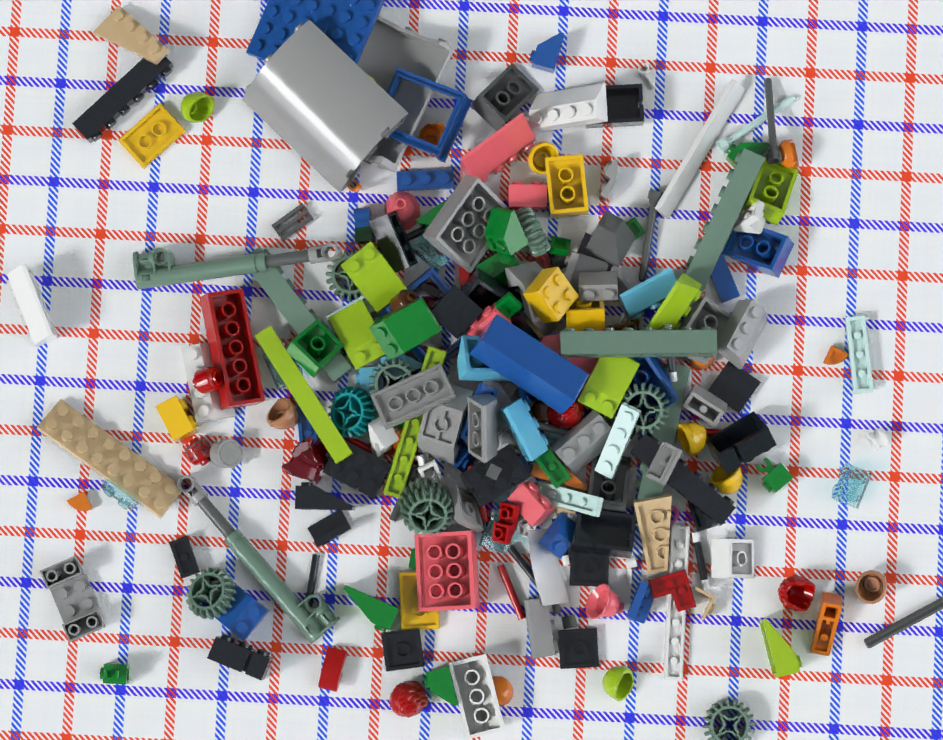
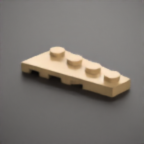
M120 5L93 31L96 36L121 46L123 49L131 51L156 65L170 52L165 45Z
M672 493L634 500L648 575L668 571Z

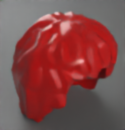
M580 396L576 398L575 402L563 414L548 406L547 417L549 421L557 427L570 428L577 425L584 417V405L578 402Z
M793 575L784 579L778 588L780 602L788 609L801 612L807 611L813 601L816 589L815 584L799 575Z
M416 680L404 681L396 685L389 698L390 708L401 717H413L428 705L425 689Z

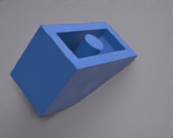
M560 32L537 45L536 51L532 50L529 59L532 62V68L554 73L564 33Z
M560 512L538 543L561 559L572 544L576 522Z

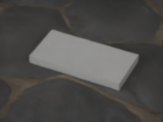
M441 363L370 395L386 430L457 398Z

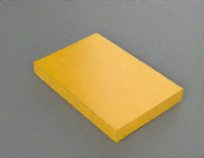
M159 103L118 141L140 166L145 169L181 137L186 130Z
M398 572L401 630L420 628V630L440 629L439 611L418 612L416 572Z

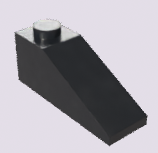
M301 482V486H296L295 509L355 511V506L319 487L312 486V482Z

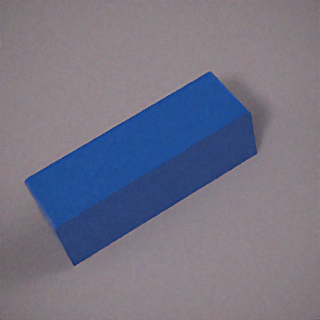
M495 315L483 329L470 352L471 356L560 414H563L575 402L589 376L588 373L499 315Z

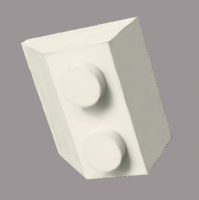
M712 539V578H754V540Z

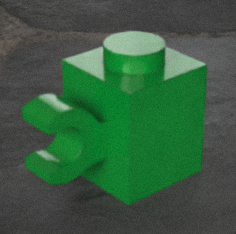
M768 458L763 459L767 464L766 468H761L759 464L756 465L759 472L768 473L762 478L764 481L762 485L769 493L771 491L776 493L794 478L781 463L774 468Z
M106 663L100 669V679H103V683L129 684L130 664Z

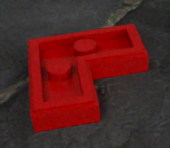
M685 569L648 580L653 599L672 594L677 612L696 607Z

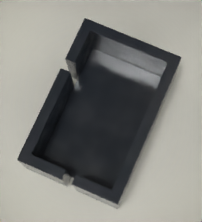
M642 84L606 85L608 121L586 125V128H603L604 124H607V127L643 126Z
M479 268L476 269L460 289L483 310L497 302L508 292L522 303L521 309L524 310L521 294Z
M754 411L706 439V445L712 457L726 474L736 471L742 466L741 463L751 462L755 457L768 452L777 445L767 425Z
M345 440L353 454L338 464L330 457L322 472L355 490L359 486V492L375 500L392 464Z
M508 444L497 451V455L485 463L479 462L460 474L459 477L468 491L474 488L475 491L471 493V496L478 507L482 508L511 490V484L513 487H516L521 482L527 480L530 475L512 446ZM491 463L502 468L497 480L485 476Z
M601 511L600 516L595 517L578 512L573 551L590 553L591 550H594V554L631 559L636 515Z
M226 634L215 637L207 659L239 672L244 671L246 675L256 679L265 680L273 660L269 656L270 652L262 649L255 651L251 649L252 645L243 641L239 644L233 642L235 638Z

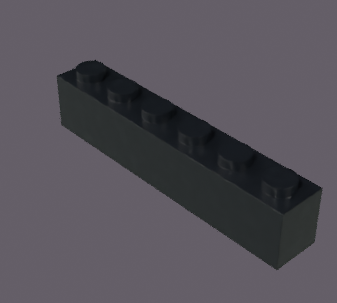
M166 56L157 65L142 59L72 124L90 143L98 141L102 137L104 130L112 128L116 124L117 118L121 115H126L131 109L130 106L135 102L139 103L148 90H153L162 77L165 78L172 72L174 67L172 62Z
M644 434L629 453L649 468L660 447L657 444L659 440L652 434ZM680 458L667 484L718 526H721L736 508L733 506L734 501L726 495L722 497L717 493L719 489L712 483L706 484L703 481L704 477L697 471H690L687 468L689 465Z

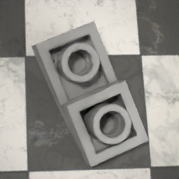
M616 159L612 163L608 161L603 169L605 172L603 178L609 181L608 183L604 181L599 189L601 192L600 198L604 201L609 197L616 179L618 160Z

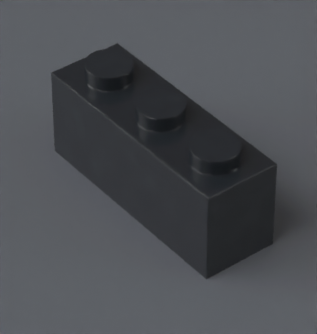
M396 210L369 221L370 229L377 240L378 248L395 273L418 263Z

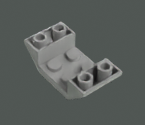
M535 261L505 268L508 286H519L525 314L543 336L551 335L557 321L543 323L523 296L525 290L543 268Z
M450 383L457 398L424 413L418 434V453H427L429 457L455 465L460 448L457 445L465 412L468 410V396H473L475 391Z
M76 555L40 570L47 589H50L64 624L62 626L69 643L106 627L91 583Z

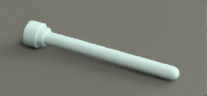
M790 95L774 106V115L793 103L795 100L794 96ZM767 111L731 136L718 139L716 145L719 150L725 154L734 142L767 120Z

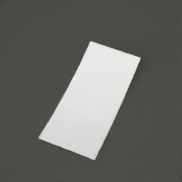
M548 528L527 531L532 570L543 606L570 602L564 585L559 558L538 543Z

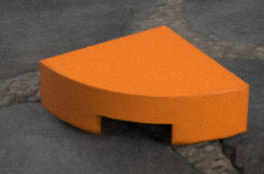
M831 345L823 363L827 365L838 364L845 360L849 353Z
M85 492L67 500L69 505L76 510L89 511L93 509Z

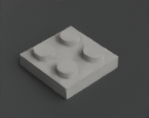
M457 485L451 487L450 498L454 506L456 522L477 533L483 531L484 527L478 505L471 496V493Z

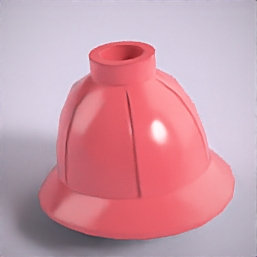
M398 191L390 195L385 203V214L396 210L404 231L416 225V219L420 217V207L412 194Z
M607 584L597 586L590 593L586 602V613L591 619L612 617L617 613L621 614L624 610V603L620 601L616 593L610 590Z

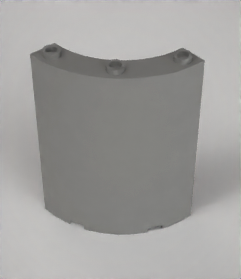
M378 16L357 65L365 73L373 77L377 84L387 92L397 67L438 83L454 49L448 46L449 42L439 38L435 40L416 34V31L409 27L402 28ZM404 78L402 79L394 100L408 112L404 123L396 130L413 136L435 90ZM383 136V139L376 145L378 147L368 160L364 159L363 162L368 164L373 162L378 164L379 168L395 172L408 145L391 138L386 139Z
M308 20L305 24L300 23L295 28V32L280 48L265 59L264 62L266 64L256 75L252 83L245 88L243 101L341 193L355 179L361 169L359 166L364 159L368 160L378 148L376 145L383 139V136L387 139L404 123L408 112L312 21Z

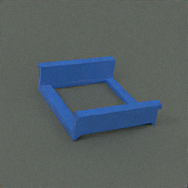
M397 67L387 90V93L393 99L403 78L458 99L437 146L398 130H395L388 137L434 155L437 160L445 163L472 100L463 92Z
M431 267L406 287L407 290L413 292L423 282L431 278L444 295L450 289ZM390 303L379 311L381 316L391 312ZM461 338L445 350L447 354L444 364L459 353ZM417 345L410 350L423 364L426 353L420 345Z

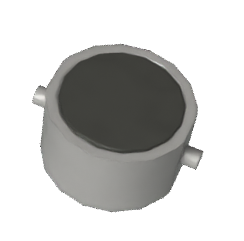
M218 438L210 449L211 461L219 468H232L233 470L243 457L242 447L234 439Z

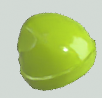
M203 92L189 93L181 102L183 117L185 120L194 123L207 120L215 107L213 98Z
M615 666L609 669L602 680L605 692L617 701L624 700L630 694L634 685L632 671L626 666Z

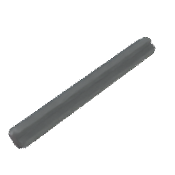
M943 597L865 638L864 643L866 647L872 648L942 610Z

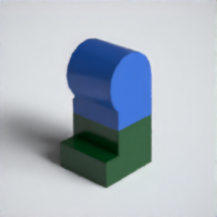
M370 207L354 209L355 242L357 244H366L370 241L375 243V236L371 232L369 221L372 220Z

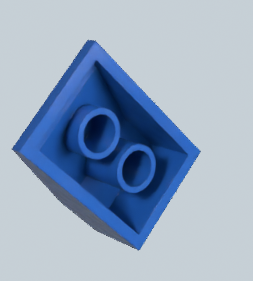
M763 228L761 234L733 230L722 253L755 270L779 278L794 243L787 235Z
M658 357L633 358V360L640 363L629 385L633 391H635L634 384L636 383L639 389H641L642 382H645V388L647 389L650 383H652L653 387L651 390L655 391L657 387H660L658 394L660 395L662 392H665L662 400L669 399V403L664 404V406H669L678 400L663 364ZM641 394L633 397L636 404L640 403ZM647 394L648 402L659 406L657 400ZM643 400V404L641 408L639 407V409H641L645 415L646 411H649L650 409L645 407ZM658 412L650 413L647 416V419H649Z
M235 583L236 587L234 590H236L237 594L232 595V597L236 601L230 602L232 608H226L227 614L221 612L220 618H215L240 639L246 641L270 610ZM208 602L201 603L202 607L210 606Z

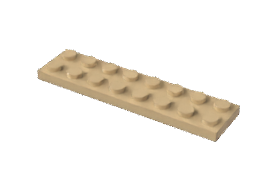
M62 399L59 400L37 426L39 432L160 519L182 493L177 486V482Z

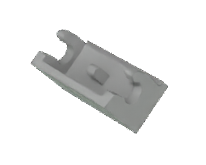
M662 442L645 477L665 486L683 450L669 443Z

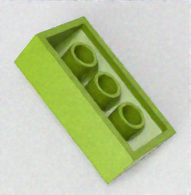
M683 272L647 327H651L653 330H661L665 324H672L673 330H678L682 324L679 322L682 315L684 317L688 315L692 309L689 306L692 300L696 302L702 292L699 289L702 284Z

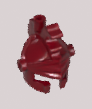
M307 437L306 441L298 442L294 447L292 459L283 464L282 469L287 474L307 479L310 482L313 480L318 484L322 478L319 476L320 471L324 469L327 463V456L325 454L328 453V450L325 449L320 438L314 442L313 438Z

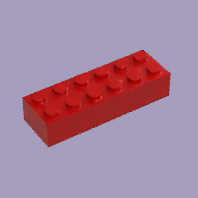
M243 288L212 292L201 296L200 303L212 364L214 368L221 372L223 382L218 389L221 410L257 405L264 402V392Z

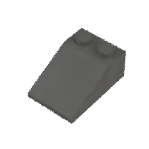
M511 64L476 97L470 106L498 131L538 92L539 88Z
M600 453L592 460L587 494L604 498L601 511L625 513L631 457L622 456L614 477L610 479L594 471L601 456Z

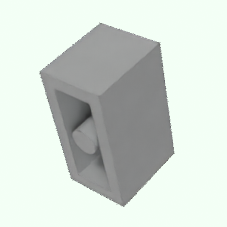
M579 272V300H618V272Z
M695 383L682 406L715 427L725 413L728 404Z

